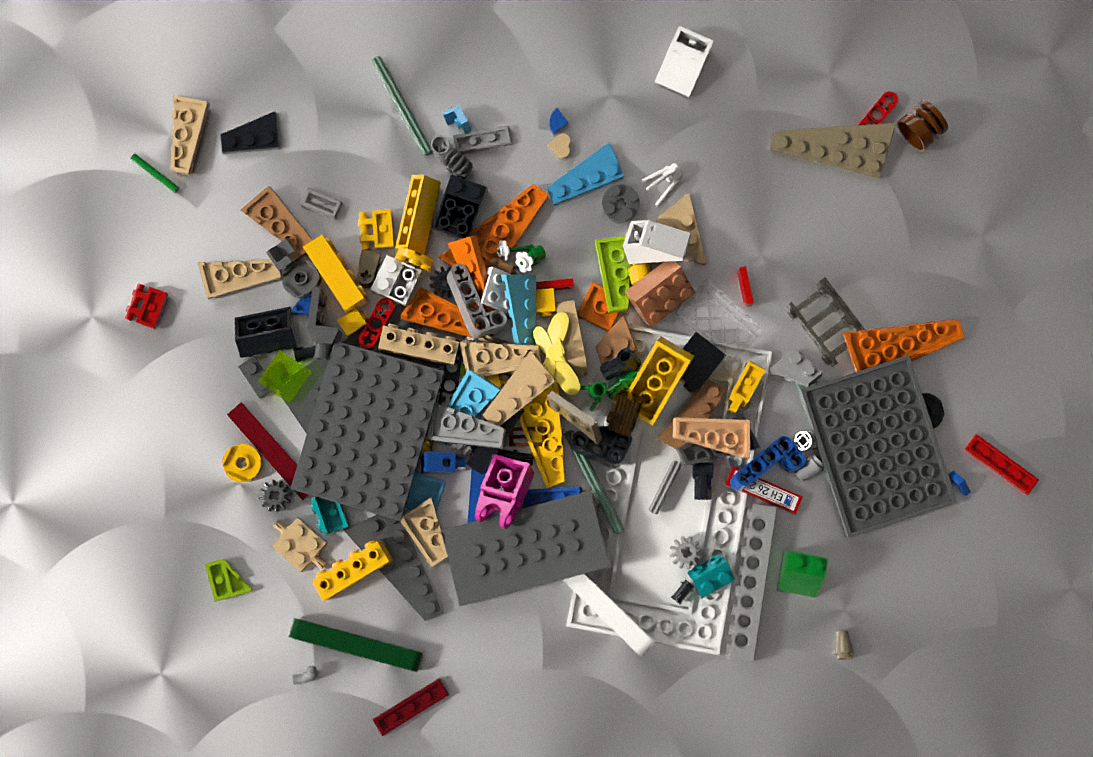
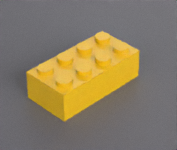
M320 235L303 246L346 313L355 308L359 310L368 304L365 300L368 296L361 285H355L358 281L351 270H345L347 265L339 253H334L337 249L329 237L325 239L323 235Z
M662 336L654 344L628 390L630 393L644 397L638 417L652 426L658 420L694 358V355Z

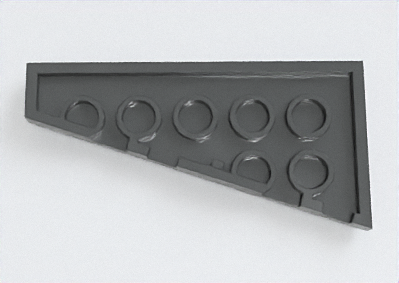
M377 514L343 529L361 550L366 548L365 544L374 539L376 542L383 541L393 561L380 568V572L425 621L443 613L409 533L400 521Z

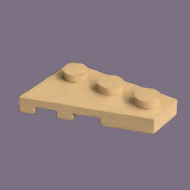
M431 497L404 515L400 522L431 567H433L448 556Z

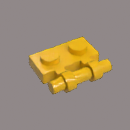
M391 209L373 210L372 218H367V212H359L358 226L361 231L359 242L362 244V250H370V242H374L375 249L394 248ZM369 225H373L374 235H368Z

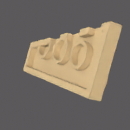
M173 95L171 171L191 176L210 103Z

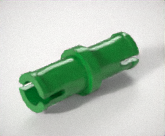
M636 370L624 377H619L617 382L609 386L606 391L609 399L612 400L614 395L619 394L621 390H629L636 377L635 375L639 371Z

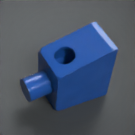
M424 452L421 456V474H452L455 472V469L466 468V458L455 457L454 452ZM442 460H447L448 466H444Z

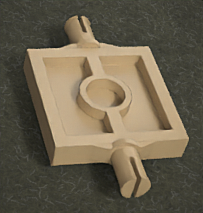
M297 517L287 527L279 520L273 524L281 534L272 547L299 572H302L312 562L321 570L327 563L318 556L327 542L303 520Z

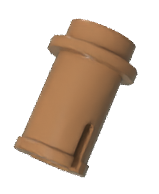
M497 257L492 258L489 267H495L512 275L515 264L501 261Z

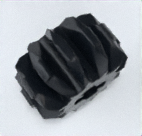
M441 266L440 273L437 270L433 271L437 277L430 276V280L433 281L430 284V288H435L433 291L435 295L440 292L441 298L444 297L445 293H447L448 298H451L450 292L452 291L449 284L443 286L441 282L445 281L451 267L448 266L447 271H445L444 267Z

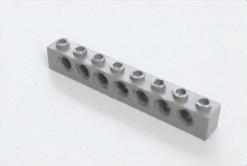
M752 504L751 508L748 507L746 519H749L748 527L745 526L743 533L746 543L745 546L741 547L740 557H743V563L738 567L737 576L740 577V582L736 584L734 596H737L736 604L733 603L731 615H734V622L729 625L728 634L731 635V641L727 642L725 652L730 659L753 662L777 507ZM757 519L762 520L764 523L762 530H757L754 526ZM754 538L759 539L761 542V547L758 550L754 549L751 545ZM750 558H756L758 561V566L755 569L750 568L748 564ZM748 577H752L755 580L753 588H749L745 584ZM745 596H749L752 599V605L748 608L742 603ZM744 615L749 618V624L746 627L741 626L739 622L740 618ZM739 635L746 637L747 641L744 646L737 644L736 640Z

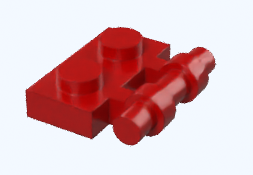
M138 283L136 290L132 292L133 297L130 305L125 310L127 313L124 319L132 321L133 316L138 315L136 323L156 329L169 294L149 287L147 294L143 293L145 285ZM140 299H144L141 310L137 309Z

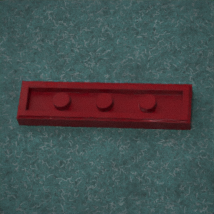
M438 678L372 720L381 735L384 736L450 694L441 679Z

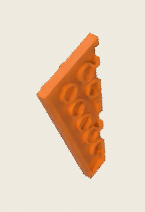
M532 184L515 197L513 201L502 207L496 214L489 217L473 230L471 236L476 235L485 268L489 267L492 258H500L497 253L500 240L506 241L509 248L515 247L548 198V193ZM450 249L438 257L451 267L457 264Z
M958 319L842 333L855 372L910 355L912 362L965 338Z

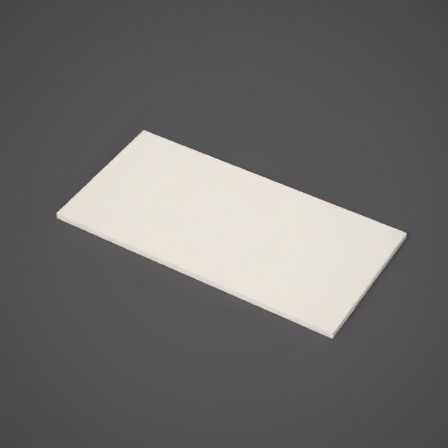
M629 325L638 350L634 353L641 360L638 371L661 336L680 348H683L691 338V336ZM708 340L726 354L723 361L707 379V381L711 380L726 388L710 419H732L743 413L745 419L750 420V428L756 440H758L773 352ZM748 361H751L766 371L745 407L739 406L734 414L728 411L733 402L729 400V397ZM625 371L612 378L611 385L617 382L619 377H624L630 372ZM680 381L653 426L641 418H637L634 431L631 434V445L620 467L612 469L598 462L596 464L595 472L624 527V531L619 534L613 532L599 504L598 519L611 567L586 573V575L642 628L655 643L720 655L733 581L704 598L700 597L696 587H694V591L687 595L682 604H678L671 596L682 584L680 582H684L685 579L694 585L687 572L695 566L691 561L690 569H687L686 563L680 569V561L673 564L672 562L677 557H669V554L675 553V551L670 549V546L678 547L674 543L676 539L682 544V536L685 537L686 543L688 538L692 537L691 544L696 541L699 542L695 549L702 548L701 552H696L697 555L702 556V559L694 558L698 565L708 561L712 556L721 554L734 575L748 495L726 486L725 482L731 467L742 469L754 459L756 449L750 450V459L728 455L704 461L713 462L711 500H694L693 464L684 466L676 449L656 440L673 421V418L680 413L696 394L694 391L690 393L683 387L684 383ZM608 399L604 426L609 425L606 420L609 412H613L614 409L610 399ZM619 438V439H618V442H619L620 444H622V445L627 444L626 439H624V438ZM613 455L612 460L616 461L617 456ZM675 460L681 463L682 466L657 515L649 511V507L672 461ZM687 547L681 550L684 558L691 555ZM573 591L567 627L619 636Z

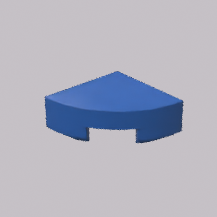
M558 108L550 116L549 124L552 134L568 125V121Z
M311 296L299 300L293 307L292 315H309Z
M955 471L948 474L951 481L959 486V491L963 495L967 496L971 492L965 479Z

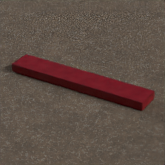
M242 402L239 403L227 416L291 487L297 464ZM294 490L303 501L309 496V494Z

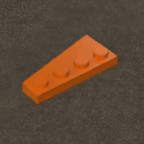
M476 235L448 243L456 263L463 264L468 269L479 298L482 300L488 276ZM482 304L485 312L495 310L491 307Z

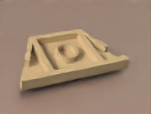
M686 194L660 215L656 222L689 232L691 237L684 261L706 265L707 262L690 195Z

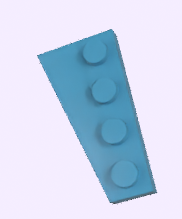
M610 142L547 187L554 206L624 178Z

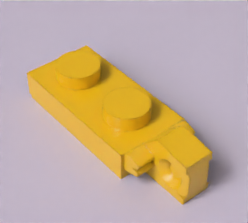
M748 361L730 394L729 400L733 402L728 411L735 414L739 406L745 407L766 371L764 368Z

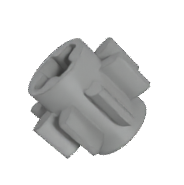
M453 443L450 447L459 457L463 454L468 457L474 452L471 449L473 445Z

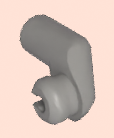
M308 666L306 668L307 673L292 675L293 684L307 683L318 676L316 666Z

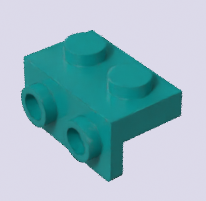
M319 497L311 498L313 502L311 503L312 511L314 514H317L319 519L317 525L320 532H323L324 535L350 527L342 504Z
M721 554L712 556L708 561L693 567L692 570L687 572L701 598L736 580L727 561Z

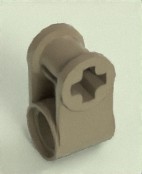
M367 250L361 251L357 273L358 282L361 287H372L380 266L381 253ZM366 275H369L370 278H367V280L364 281L363 278H365Z

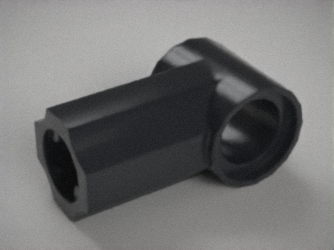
M624 348L619 351L616 358L601 365L600 370L608 381L625 371L635 372L639 369L641 360L631 349Z
M713 462L693 464L694 500H711Z

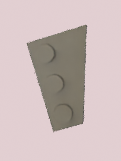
M550 392L547 396L550 408L557 413L559 412L598 444L602 440L597 421L555 392Z

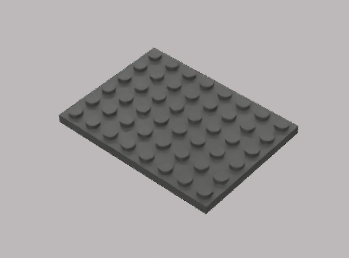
M335 341L291 489L402 521L445 372Z
M910 355L799 390L847 538L957 503Z

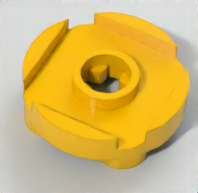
M402 247L398 249L395 259L404 263L406 261V264L415 268L418 266L426 272L431 271L434 260L423 254L419 255L413 250Z
M239 444L232 446L225 452L222 464L226 475L230 479L241 483L250 482L261 470L262 457L254 447L248 444ZM245 458L247 466H243L241 469L237 461Z

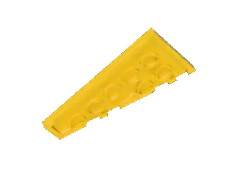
M556 380L551 388L545 389L523 407L525 411L519 418L547 488L566 481L561 414L550 408L547 397L551 391L560 396L559 384ZM527 427H535L536 431H528ZM537 427H547V432L542 433V431H538ZM547 434V439L543 441L542 446L533 445V442H542V435Z

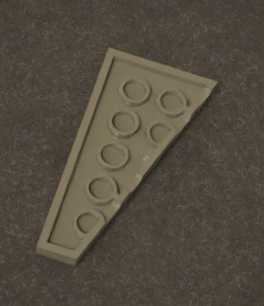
M895 123L779 130L774 132L770 150L880 178Z

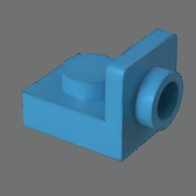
M460 105L451 107L442 113L447 125L455 123L457 128H462L465 134L472 131Z

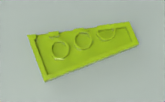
M626 236L598 239L594 242L608 313L628 310L629 299L625 291L630 286L628 271L630 264L623 249Z

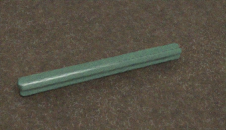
M380 56L373 58L372 63L419 149L424 156L430 154L432 149Z
M569 430L564 434L569 446L572 435L575 433L573 430ZM578 438L574 440L577 445H581ZM572 450L615 534L624 531V527L589 459Z

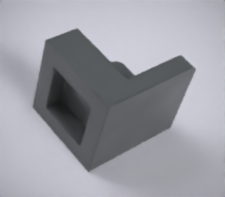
M289 238L284 239L266 251L279 271L301 256Z

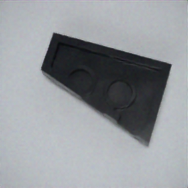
M276 111L220 134L222 153L232 154L279 149Z

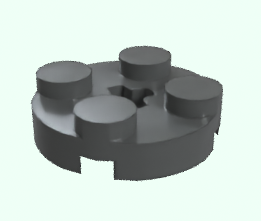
M623 184L611 186L605 192L602 199L604 213L608 219L616 223H624L633 219L640 207L638 193L630 186ZM623 199L626 206L618 208V204L615 202Z
M308 260L291 262L286 266L282 274L284 289L288 294L299 299H305L307 296L312 295L313 286L319 287L321 283L318 269ZM305 275V280L298 283V276L303 277Z

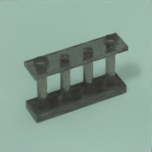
M824 277L816 284L818 288L815 293L796 307L792 302L787 305V313L791 319H796L823 355L821 356L823 361L828 366L834 367L838 364L835 358L848 349L847 345L843 342L830 352L824 345V342L844 327H849L851 331L865 330V328L826 277ZM826 297L830 302L829 306L809 321H806L800 312L819 298ZM832 312H838L841 316V321L818 337L812 327Z

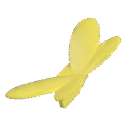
M560 312L552 318L547 332L538 326L534 329L533 335L536 344L546 354L543 363L545 369L567 394L576 395L580 392V382L574 370L566 362L563 345L569 327V318L566 313Z

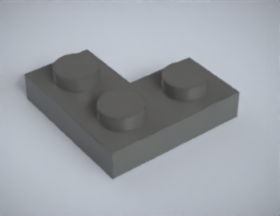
M255 356L238 366L260 399L291 377L281 361L264 371Z

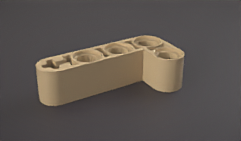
M574 300L556 302V314L564 312L569 318L568 331L563 341L566 362L574 370L577 377L587 376L585 352Z

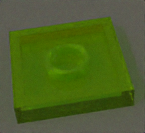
M279 350L258 382L290 403L311 374V371Z

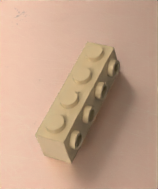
M388 324V326H383L378 349L381 352L454 367L459 342L453 337L445 336L443 339L437 337L435 333L426 332V334H420L416 329L407 328L406 331L399 329L397 325Z

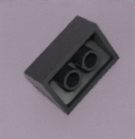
M291 306L234 318L235 342L240 358L297 347Z

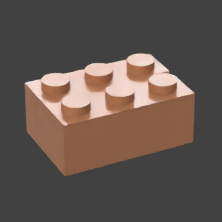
M669 261L660 264L626 290L625 294L639 317L649 327H652L696 292L687 280L688 278L681 266L675 261Z

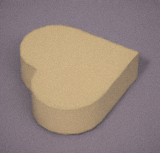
M560 134L547 146L559 159H566L570 153V138L567 134Z

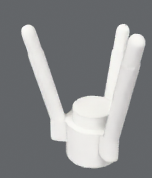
M675 163L671 166L667 165L662 170L643 179V182H646L663 174L661 178L649 185L646 190L654 188L664 180L668 183L672 181L671 185L657 201V206L661 204L674 186L680 182L679 178L683 175L681 169Z

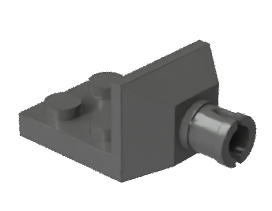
M313 286L307 329L312 342L316 346L314 359L329 361L330 348L335 341L338 342L342 338V332L339 328L324 326L325 315H323L322 311L323 307L326 308L327 296H325L321 287Z

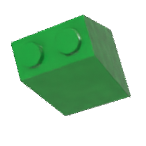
M793 551L783 552L777 590L815 598L825 578L828 558Z

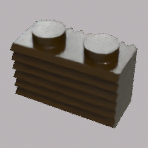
M625 390L615 394L612 400V405H614L613 412H609L606 420L609 423L608 430L630 437L634 431L644 397Z

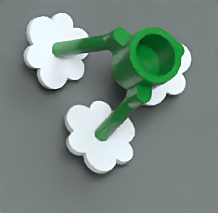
M500 240L497 247V253L501 261L508 260L510 252L525 251L516 254L517 260L513 275H526L525 272L531 271L532 266L537 265L539 261L544 260L546 257L545 250L540 245L534 247L531 244L523 247L509 248L506 241Z
M596 375L595 378L590 379L588 385L581 386L580 384V392L578 394L569 395L564 391V396L574 401L581 394V390H588L590 397L595 399V401L586 400L585 403L580 405V410L596 420L597 416L601 414L599 402L602 401L601 397L606 394L610 380L607 381L601 375Z

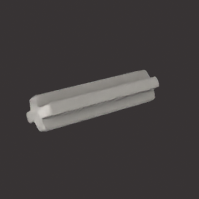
M675 460L672 461L649 507L651 513L656 515L659 513L682 466L681 463Z

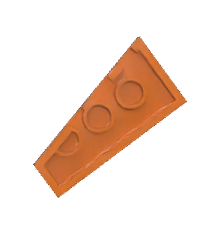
M421 287L401 314L402 320L472 337L467 330L457 305ZM475 324L478 329H482L480 325Z

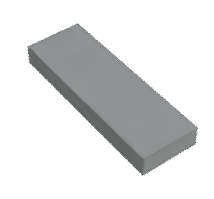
M508 125L469 132L467 134L453 135L455 149L461 154L512 145Z

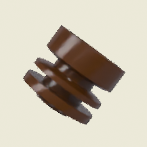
M926 100L918 103L912 109V114L907 113L897 122V127L906 141L922 152L934 142L933 138L938 139L941 134L948 130V124L944 116L934 105Z

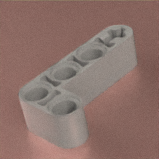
M460 263L453 265L447 274V282L469 334L474 338H481L499 332L507 322L506 314L501 310L486 313L466 266ZM461 290H465L468 295L463 294ZM468 307H472L475 312L470 311ZM493 319L498 320L499 324H496ZM475 324L480 325L482 329H478Z

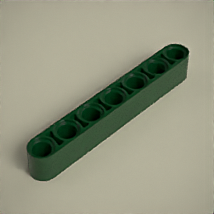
M293 618L288 636L289 638L418 672L423 655L422 652Z

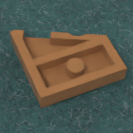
M624 316L616 322L595 346L602 365L616 358L619 351L624 348H629L633 352L638 351L627 319Z

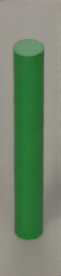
M134 153L130 159L171 191L176 193L179 190L175 183Z

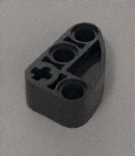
M598 426L602 436V440L598 444L581 430L572 435L570 447L573 451L612 469L620 467L632 442L631 435L630 437L623 436L608 430V426ZM580 438L584 441V444L577 445L574 440ZM619 438H624V439H626L627 444H625V445L620 444V443L618 442V439H619ZM595 446L600 447L602 452L597 454L593 452L592 448ZM613 455L617 456L616 461L612 460Z

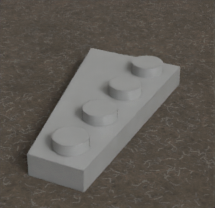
M436 403L429 425L427 440L503 449L506 429Z

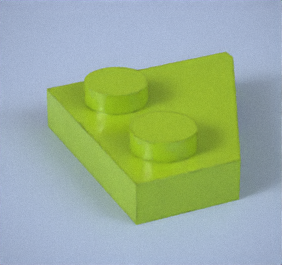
M224 559L205 564L215 602L251 592V588Z

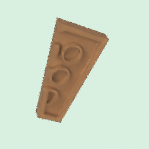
M270 186L265 188L240 210L279 240L283 241L289 238L302 257L307 254L303 246L313 241V239Z
M708 380L675 418L710 419L726 388ZM673 421L656 439L674 449L687 443L686 441L673 438Z

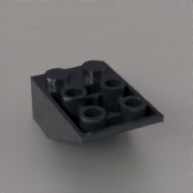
M451 175L432 229L461 239L470 237L482 210L488 188Z

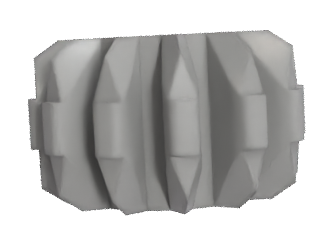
M684 536L681 537L682 544L677 539L674 540L678 547L670 546V549L675 551V553L669 554V557L676 556L677 559L672 563L676 564L680 561V569L684 567V563H686L687 569H690V561L694 566H697L698 563L694 558L702 559V556L696 554V552H701L702 548L695 549L699 542L696 541L691 544L692 537H689L686 543ZM685 547L689 548L690 557L686 556L687 558H684L681 550H684Z

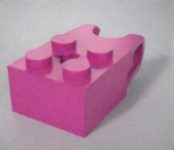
M494 454L480 487L481 492L475 512L476 521L482 523L490 513L500 511V526L503 529L510 527L522 506L535 474L529 463Z

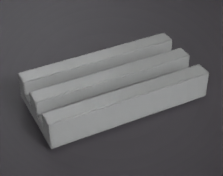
M308 187L300 203L302 207L336 220L340 207L343 204L342 201ZM309 193L337 205L336 207H333L319 200L309 197ZM306 200H307V201H310V202H312V203H315V204H317V205H319V206H322V207L327 208V209H329V210H332V211H334V212H333V214H332V213H330V212H327V211H325V210H322V209H320V208H317V207H315V206H313V205H310V204H308V203H305V202H306Z

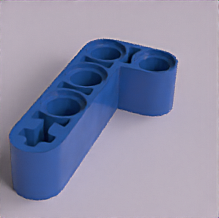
M782 436L734 474L730 479V485L734 490L742 491L777 462L787 472L794 473L804 466L806 458L789 437ZM779 444L784 447V450L780 448ZM766 455L771 458V461L766 458ZM792 459L796 461L797 465L793 464ZM752 466H755L758 472H755ZM745 475V477L747 478L743 482H741L740 478H742Z

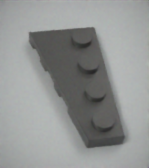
M743 413L732 418L734 420H746ZM750 428V450L760 448ZM690 442L676 448L684 466L731 455Z

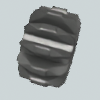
M450 148L441 159V164L445 169L462 179L469 176L473 169L472 162L456 149Z
M274 479L271 481L272 486L267 482L264 483L267 490L260 489V492L265 493V495L259 496V500H266L262 503V507L269 505L268 511L270 512L273 508H275L276 512H280L279 506L284 510L287 509L284 502L291 503V500L286 499V497L292 496V492H285L289 489V485L282 487L283 481L280 480L277 484ZM273 492L280 493L278 500L271 498L273 497Z

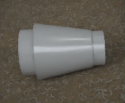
M815 455L809 456L804 466L795 474L803 482L821 472L824 465Z

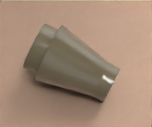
M837 631L835 650L837 659H852L855 652L848 631Z

